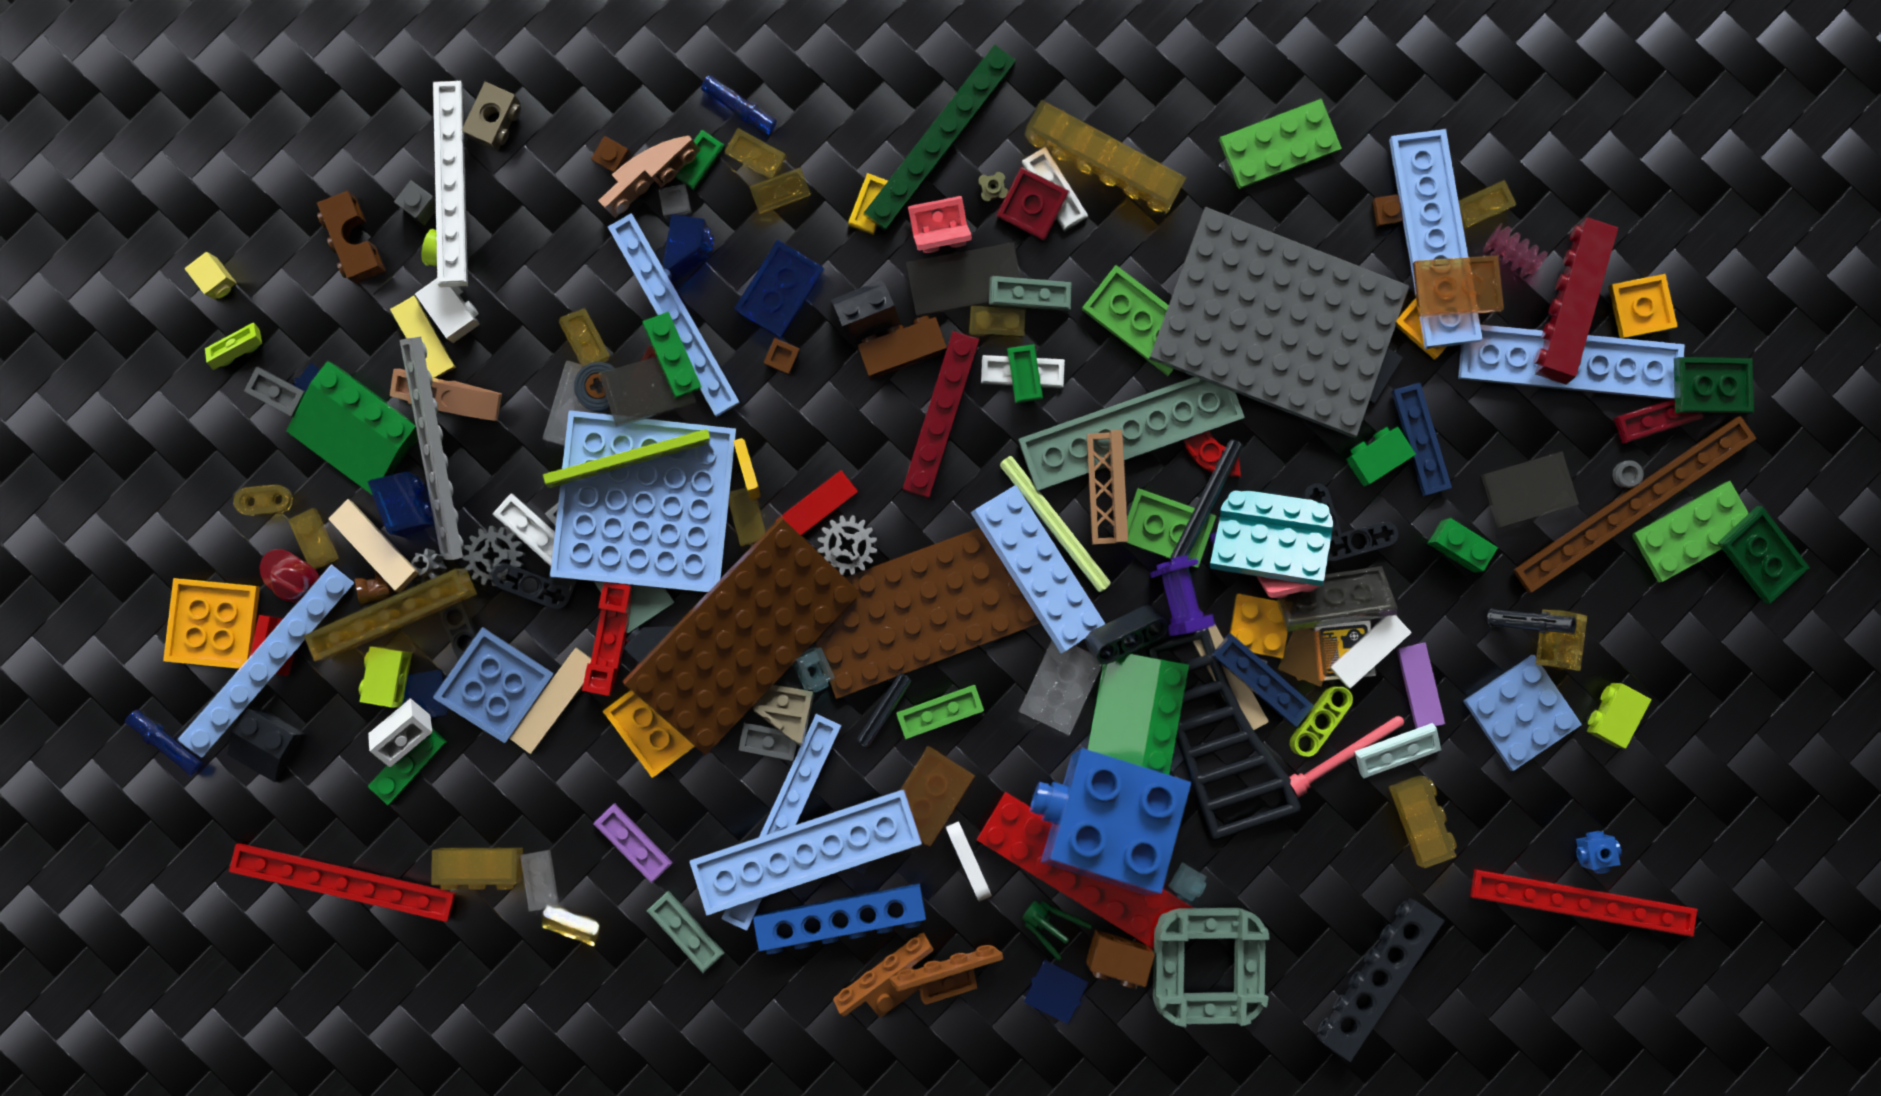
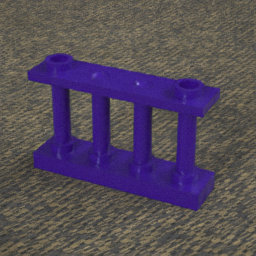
M1188 555L1171 559V562L1156 565L1157 570L1150 573L1151 578L1162 576L1172 619H1170L1171 625H1168L1166 637L1215 626L1212 615L1203 616V612H1199L1188 569L1199 564L1197 558L1189 560Z

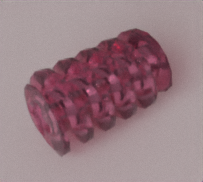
M1501 223L1487 240L1483 252L1486 253L1494 249L1492 258L1496 259L1502 255L1501 265L1504 266L1511 261L1513 263L1510 271L1513 272L1520 267L1522 268L1520 278L1528 273L1532 277L1543 264L1548 253L1543 251L1538 254L1539 246L1533 245L1528 249L1530 240L1526 238L1519 242L1521 234L1516 232L1510 236L1512 228L1507 226L1501 230Z

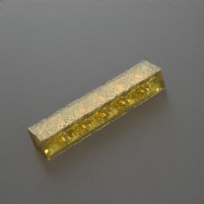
M1041 100L1026 127L1025 136L1028 137L1027 140L1034 146L1039 148L1044 146L1052 150L1051 153L1058 159L1064 161L1068 159L1076 163L1075 166L1085 173L1093 172L1100 176L1099 179L1109 186H1114L1115 184L1121 187L1127 196L1133 199H1138L1139 197L1147 201V205L1158 212L1163 210L1168 213L1186 180L1185 176Z
M454 569L304 635V638L314 661L328 660L477 595L467 569Z

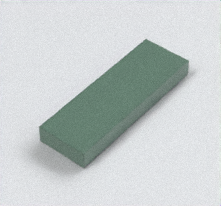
M991 276L989 305L1068 311L1071 309V282Z
M667 891L647 910L702 973L725 953L670 891Z

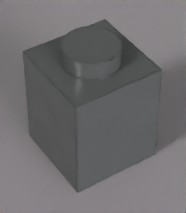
M412 180L409 181L394 201L400 208L424 226L436 212V199Z

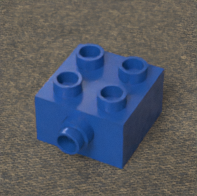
M1081 748L1070 757L1063 785L1053 782L1049 786L1047 783L1039 782L1035 789L1030 812L1037 815L1041 814L1043 821L1052 823L1041 863L1146 896L1161 894L1191 782Z

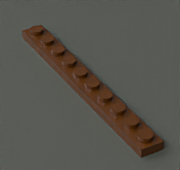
M1741 416L1734 418L1512 571L1526 591L1532 593L1754 441L1756 437Z

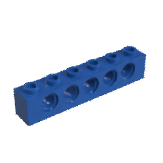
M920 883L759 913L755 914L753 920L759 951L766 950L767 954L782 952L783 947L794 945V949L806 948L811 946V941L822 940V944L838 941V936L848 934L850 939L866 936V931L877 929V933H886L893 931V926L904 924L905 928L917 927L921 925L922 920H926ZM891 903H900L904 908V912L900 916H892L888 912V906ZM867 907L872 908L876 912V918L869 922L863 920L860 915L861 910ZM836 913H844L848 917L849 922L847 925L839 927L833 922V916ZM816 918L821 924L820 930L816 932L809 931L806 928V920ZM782 923L791 925L793 934L789 937H783L778 931V926Z

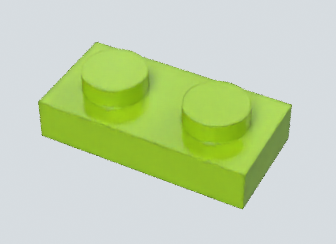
M253 322L205 348L206 362L215 370L220 366L229 365L235 358L244 353L255 351L262 344L260 330Z

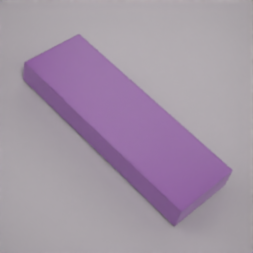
M1426 643L1397 648L1415 729L1431 723L1435 726L1445 724Z
M613 804L594 823L651 884L673 863L616 804Z

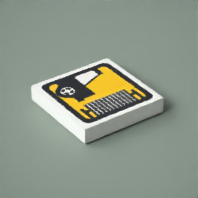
M1370 621L1313 626L1319 681L1339 679L1329 667L1371 630ZM1375 666L1363 677L1376 676Z

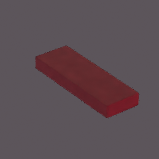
M1671 399L1615 417L1614 421L1622 444L1704 417L1702 413H1675V399Z

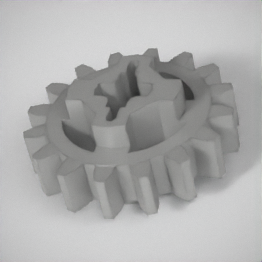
M840 516V523L838 524L830 520L832 528L829 530L823 527L822 531L826 536L825 538H818V541L824 544V547L819 548L818 552L825 553L826 556L824 558L828 562L830 561L835 569L839 567L842 575H844L846 569H849L851 575H855V568L857 567L864 571L865 566L863 563L865 561L873 563V560L869 557L870 553H877V549L871 547V544L877 542V538L869 537L873 532L872 527L865 530V520L857 524L855 523V516H851L849 522H846L844 516ZM851 527L859 530V532L848 534L842 528ZM834 534L837 538L836 545L829 550V542ZM840 535H843L849 542L855 541L852 545L855 556L846 549L841 551L840 548L843 547V540ZM866 540V550L861 557L858 553L859 546ZM842 556L848 557L853 563L843 564L836 561V559Z

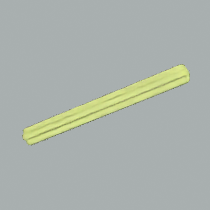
M1009 456L1003 460L1000 467L1014 485L1018 487L1025 499L1095 588L1102 592L1111 584L1110 580L1040 491L1036 490L1035 485L1014 458Z

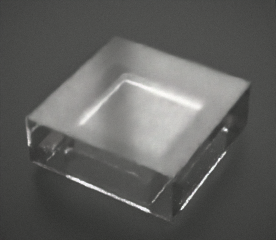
M685 184L658 189L665 218L691 213Z

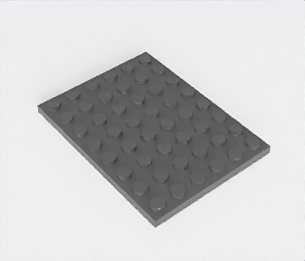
M1205 207L1149 359L1354 438L1357 436L1396 325L1395 321L1399 317L1409 285Z

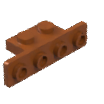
M922 932L910 939L907 944L887 956L876 967L864 973L861 978L849 987L841 990L833 1000L842 1017L866 1001L881 1018L919 990L918 985L898 991L891 984L890 977L896 976L899 971L904 969L915 970L913 965L933 951V947L926 935Z
M984 945L978 947L975 952L968 954L957 953L952 955L949 960L942 962L931 961L924 964V967L916 970H901L896 976L890 977V982L898 991L919 985L921 1000L926 1005L977 989L974 968L1003 960V954L994 946Z

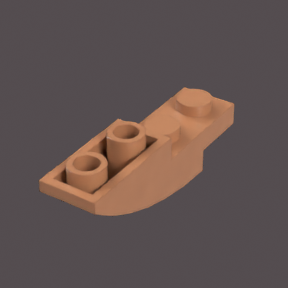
M689 136L674 138L655 145L638 154L615 171L612 176L618 182L598 201L616 218L619 214L625 212L639 195L644 194L654 181L661 188L666 183L671 182L676 174L686 164L691 163L701 150Z
M394 369L390 396L407 400L409 404H412L406 371ZM432 377L431 391L433 398L437 402L438 411L493 421L498 420L502 393L457 381H445Z

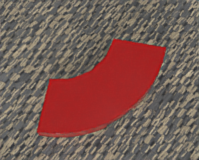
M1210 431L1182 440L1193 460L1205 470L1213 473L1226 447L1219 444L1213 438ZM1239 456L1228 478L1241 477Z

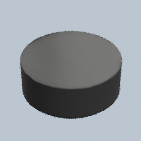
M1635 461L1621 462L1613 470L1614 482L1624 489L1636 487L1643 479V469Z

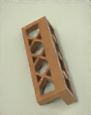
M1111 430L1109 433L1087 434L1092 545L1128 542L1122 430ZM1109 439V452L1101 458L1093 450V440ZM1109 455H1110V465H1109L1107 462H1105V460L1107 459V457H1108ZM1094 457L1099 461V463L1095 467ZM1101 464L1111 472V479L1104 486L1095 479V471ZM1110 483L1112 493L1106 489ZM1095 484L1101 489L1097 494ZM1103 491L1112 499V507L1106 513L1096 506V499ZM1112 510H1113V520H1111V519L1108 517L1109 513H1110ZM1097 512L1102 516V518L1098 522ZM1104 519L1113 526L1114 538H1098V526Z

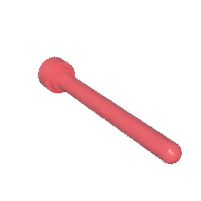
M1397 716L1306 774L1300 773L1299 775L1293 774L1290 776V784L1297 798L1307 793L1311 783L1354 757L1355 751L1373 745L1403 726V718Z

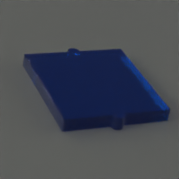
M442 669L408 675L402 705L411 698L429 713L430 717L449 715L448 707L433 698L444 682Z
M1044 959L1036 977L1031 979L1032 985L1024 1002L1068 1024L1076 1006L1081 1005L1080 998L1088 981Z

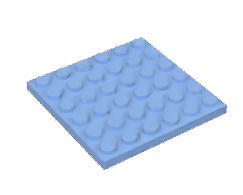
M569 410L562 469L708 429L710 442L703 446L560 485L550 577L708 593L721 577L734 452L733 441L735 440L736 429Z

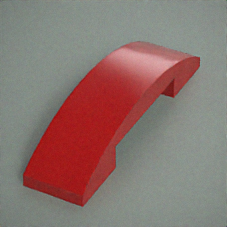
M603 582L598 607L601 608L591 663H587L582 691L607 696L611 695L627 636L632 598V586Z

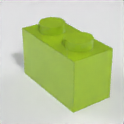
M370 647L364 659L365 676L359 686L360 702L386 707H401L404 701L412 653L382 647Z
M1612 683L1611 686H1607L1604 689L1599 709L1591 714L1588 720V725L1590 726L1587 732L1615 748L1626 749L1651 699L1622 683Z

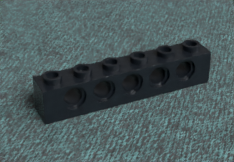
M1409 898L1407 902L1403 901L1399 905L1395 913L1396 919L1392 925L1388 924L1380 934V939L1382 940L1376 949L1372 948L1367 953L1364 959L1366 964L1360 972L1356 971L1349 981L1350 988L1345 995L1341 994L1333 1005L1335 1010L1329 1019L1325 1018L1318 1027L1317 1032L1319 1034L1317 1038L1349 1062H1351L1444 922L1443 919L1413 899ZM1409 924H1413V935L1405 938L1403 934L1404 928ZM1397 947L1399 950L1398 958L1394 961H1389V950ZM1377 971H1382L1384 975L1383 980L1379 984H1373V974ZM1366 994L1368 996L1367 1004L1361 1008L1357 1007V998L1360 995ZM1346 1018H1352L1351 1028L1347 1031H1342L1341 1022Z

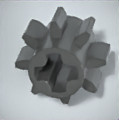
M425 549L424 554L415 553L411 563L419 572L415 579H419L421 583L431 585L432 579L441 581V576L447 569L442 561L444 556L436 554L434 550Z

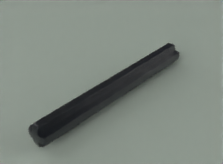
M1232 439L1228 442L1171 555V559L1184 555L1189 556L1243 448L1240 442Z

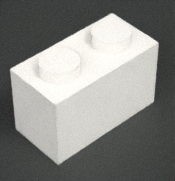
M436 278L415 293V295L444 336L454 343L480 325L475 318L478 312L470 301L465 303L460 297L463 291L459 286L439 287L438 278Z
M410 698L368 733L370 752L391 767L432 733L430 714Z

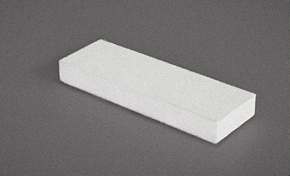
M1046 147L1022 160L1025 169L1070 191L1057 217V221L1064 231L1088 217Z
M983 355L981 384L1012 386L1008 357ZM1037 358L1041 387L1063 388L1065 360Z
M510 494L493 515L551 566L555 531L517 497Z
M1390 612L1329 668L1347 688H1351L1409 636L1411 631L1393 612Z

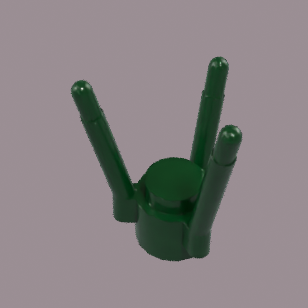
M1034 900L1021 919L1027 922L1025 926L1060 961L1062 957L1040 930L1043 927L1064 943H1068L1069 940L1048 923L1051 916L1047 912L1087 929H1092L1093 926L1084 920L1051 907L1044 901L1039 904Z

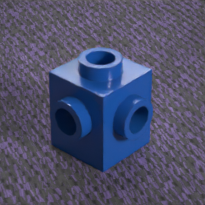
M1603 831L1587 833V837L1576 839V853L1581 867L1594 870V873H1605L1612 871L1611 866L1621 865L1619 860L1622 854L1619 842L1615 840V837L1605 835Z

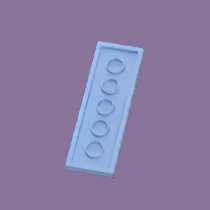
M1016 485L971 512L1060 653L1065 652L1086 638L1092 630L1105 625L1103 619Z

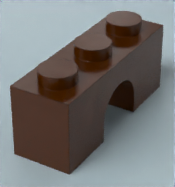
M347 190L318 202L317 205L320 212L317 213V216L323 228H327L330 237L327 238V241L333 253L338 254L340 262L337 263V266L343 278H347L357 284L386 272L376 246L369 241L353 245L350 242V233L353 228L366 222L356 197Z

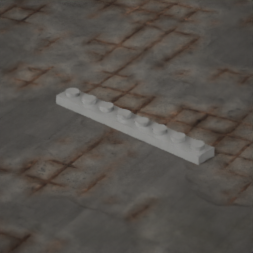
M421 337L400 340L440 555H443L445 560L463 558L462 550L464 544L457 528L458 513L453 507L452 502L453 486L448 480L446 470L448 468V459L443 453L441 443L443 433L436 417L438 406L432 396L431 386L433 380L426 364L427 348L422 342Z

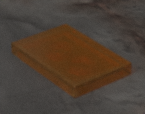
M1498 255L1414 261L1413 271L1418 317L1501 312L1504 309Z
M927 746L900 789L905 790L920 839L928 846L932 845L975 777L974 774L930 746Z

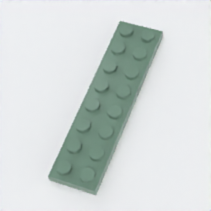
M1193 377L1018 439L1035 488L1037 491L1088 474L1087 434L1109 433L1111 430H1122L1124 461L1234 423L1245 417L1235 392ZM1109 439L1093 440V450L1101 458L1109 452ZM1109 455V456L1107 457V459L1105 460V462H1107L1109 465H1110V455ZM1094 457L1095 467L1099 463V461ZM1101 464L1096 471L1106 467Z

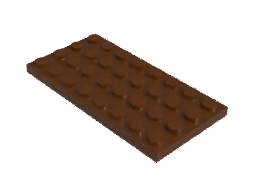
M780 517L623 680V683L706 755L849 606L860 592Z
M977 528L855 573V575L845 577L860 594L815 642L837 699L1041 622L981 528Z

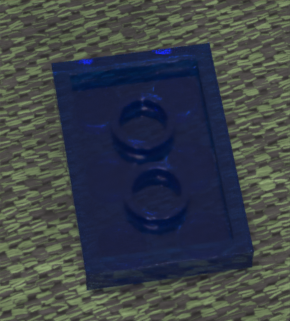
M777 240L734 310L782 339L823 274L824 268Z

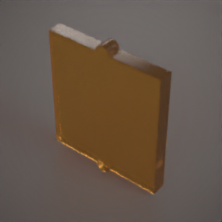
M1296 624L1278 669L1296 676L1298 681L1303 679L1321 687L1340 642L1322 635L1319 630L1314 632Z

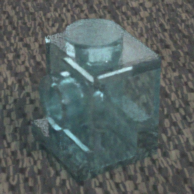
M812 648L804 652L792 664L804 690H813L814 693L828 687V681L835 678L822 648ZM810 666L815 670L813 676H810L807 670Z
M1182 862L1169 887L1190 901H1194L1195 897L1199 898L1206 887L1204 881L1207 876Z

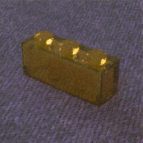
M1419 775L1389 786L1417 865L1427 868L1455 858L1454 849L1457 848L1453 835L1450 832L1447 833L1444 822H1447V818L1443 808L1437 806L1434 798L1437 795V791L1432 780Z
M438 848L432 850L431 885H440V889L443 890L458 889V885H469L468 889L471 890L486 889V885H497V889L500 890L514 889V884L522 882L523 848Z

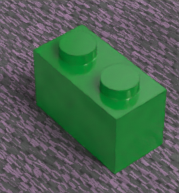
M1385 427L1373 435L1375 441L1369 445L1362 442L1350 450L1353 455L1348 457L1346 461L1363 487L1371 484L1416 455L1399 427L1391 431L1388 427Z
M1452 518L1442 520L1427 543L1473 573L1484 571L1498 547Z

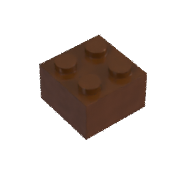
M1095 929L1086 963L1091 972H1093V976L1107 981L1110 980V977H1114L1121 981L1120 984L1137 989L1138 985L1146 987L1155 953L1148 945Z

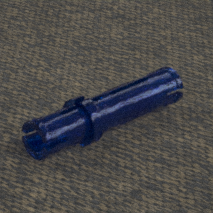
M711 75L705 78L701 85L703 92L742 117V121L751 123L766 135H769L774 130L777 120L759 109L758 104L745 100Z
M133 711L125 720L127 725L143 736L145 743L154 745L187 772L189 776L197 772L203 764L202 761L198 760L183 748L182 745L163 731L164 727L159 723L155 725L141 711Z

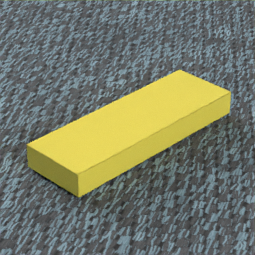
M412 296L390 309L407 339L414 337L422 338V342L427 348V369L432 377L439 378L456 368L417 297Z

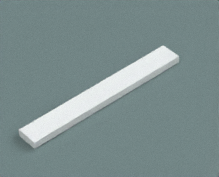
M461 81L433 82L439 287L468 286L464 133L461 131L464 126L463 85Z

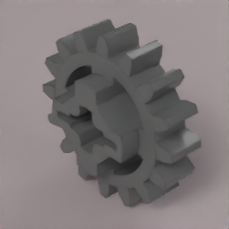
M489 526L488 533L484 529H479L478 538L472 535L469 537L473 544L471 546H464L469 551V555L463 556V560L470 562L465 569L466 571H475L472 575L474 580L482 577L481 584L483 585L489 584L491 570L498 563L511 561L510 565L524 567V564L519 562V558L524 557L525 553L518 551V548L523 543L520 541L514 542L516 534L512 532L506 536V528L501 527L498 533L494 526ZM499 538L508 544L510 550H506L501 546ZM485 542V546L478 552L479 547ZM494 552L499 553V558H495L494 561L489 559V555L494 554ZM478 563H483L487 567L489 574L485 573ZM507 568L503 572H497L496 576L500 580L510 581Z

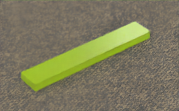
M708 429L546 473L543 474L547 487H556L709 444L710 435Z

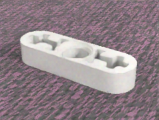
M959 821L947 826L948 834L978 901L980 902L991 897V892Z

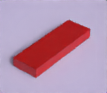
M840 470L780 517L802 536L856 495L858 491L843 471Z

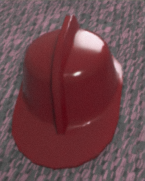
M273 549L267 552L261 560L260 575L264 583L273 590L276 596L285 601L298 603L320 578L316 569L284 549Z

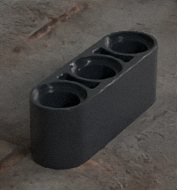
M1143 606L1089 632L1085 638V646L1099 663L1109 664L1163 638L1168 631V624L1153 607Z

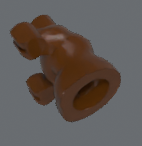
M376 570L375 579H355L360 606L368 605L371 602H382L397 592Z

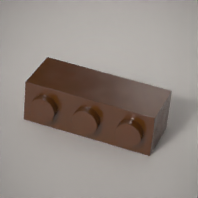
M923 316L914 320V325L903 328V325L895 326L887 330L888 334L881 337L874 334L862 339V343L858 344V349L869 379L880 377L946 353L947 347L936 317L929 319V316Z

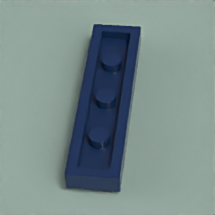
M1421 383L1391 391L1405 438L1416 453L1411 459L1422 495L1426 496L1451 489L1452 486Z
M1228 634L1211 655L1294 727L1300 724L1314 706L1232 634Z

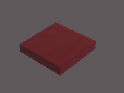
M1021 167L996 216L1046 241L1070 191Z

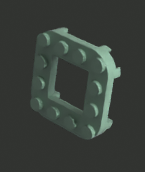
M1179 908L1162 914L1154 931L1153 1000L1157 1011L1174 1024L1186 1027V1024L1238 1023L1241 1026L1251 1024V1020L1256 1018L1263 1007H1267L1268 996L1265 995V940H1269V933L1262 921L1253 913L1240 908ZM1194 938H1235L1234 993H1183L1184 941Z

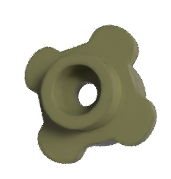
M997 172L992 176H980L978 182L982 186L981 197L984 201L989 202L990 200L1004 199L1008 190L1004 186L1005 175L1003 173ZM994 184L996 188L992 189L990 186Z

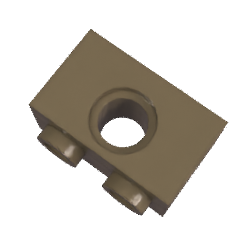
M484 82L461 131L469 139L498 151L500 145H504L508 139V128L512 120L515 121L519 116L521 110L520 101L514 94ZM499 113L497 121L488 122L491 114Z

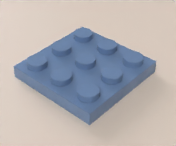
M482 627L433 698L505 743L550 680L553 672Z
M1535 655L1529 656L1463 701L1511 771H1514L1582 725Z

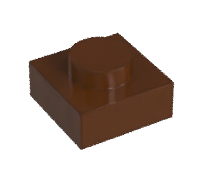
M604 136L591 160L614 173L622 166L630 151Z
M1399 194L1374 198L1373 207L1377 227L1403 223Z
M774 338L764 360V365L790 375L800 349Z

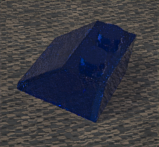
M671 214L662 268L670 280H678L706 260L708 251L713 250L714 235H711V228L708 227L705 219Z
M403 472L367 481L388 534L404 538L434 525L432 508L430 503L425 502L421 492H424V486L418 476L415 477L414 474Z

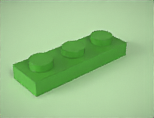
M975 685L902 710L896 714L905 739L983 712L984 709Z

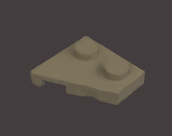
M772 685L754 704L753 710L795 743L803 746L814 693L813 691Z

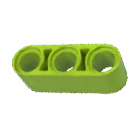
M1330 687L1324 691L1290 738V748L1295 754L1310 757L1318 752L1351 707L1353 697L1348 689L1344 687ZM1337 691L1343 696V702L1338 707L1334 706L1331 701L1332 695ZM1322 713L1327 719V724L1324 728L1318 729L1315 719L1316 716ZM1303 736H1307L1311 743L1309 749L1303 752L1299 748L1298 743Z

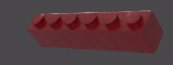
M1586 217L1579 226L1575 225L1570 235V241H1573L1571 250L1569 249L1566 252L1563 260V265L1566 268L1556 284V290H1559L1557 299H1553L1548 314L1552 315L1550 323L1545 325L1541 335V339H1544V344L1542 348H1539L1534 359V364L1537 365L1535 375L1565 385L1576 377L1619 227Z
M955 331L952 332L903 486V492L927 500L930 499L979 345V339Z

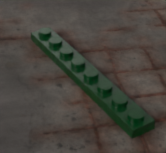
M995 44L864 211L866 218L886 232L1016 63L1013 57Z

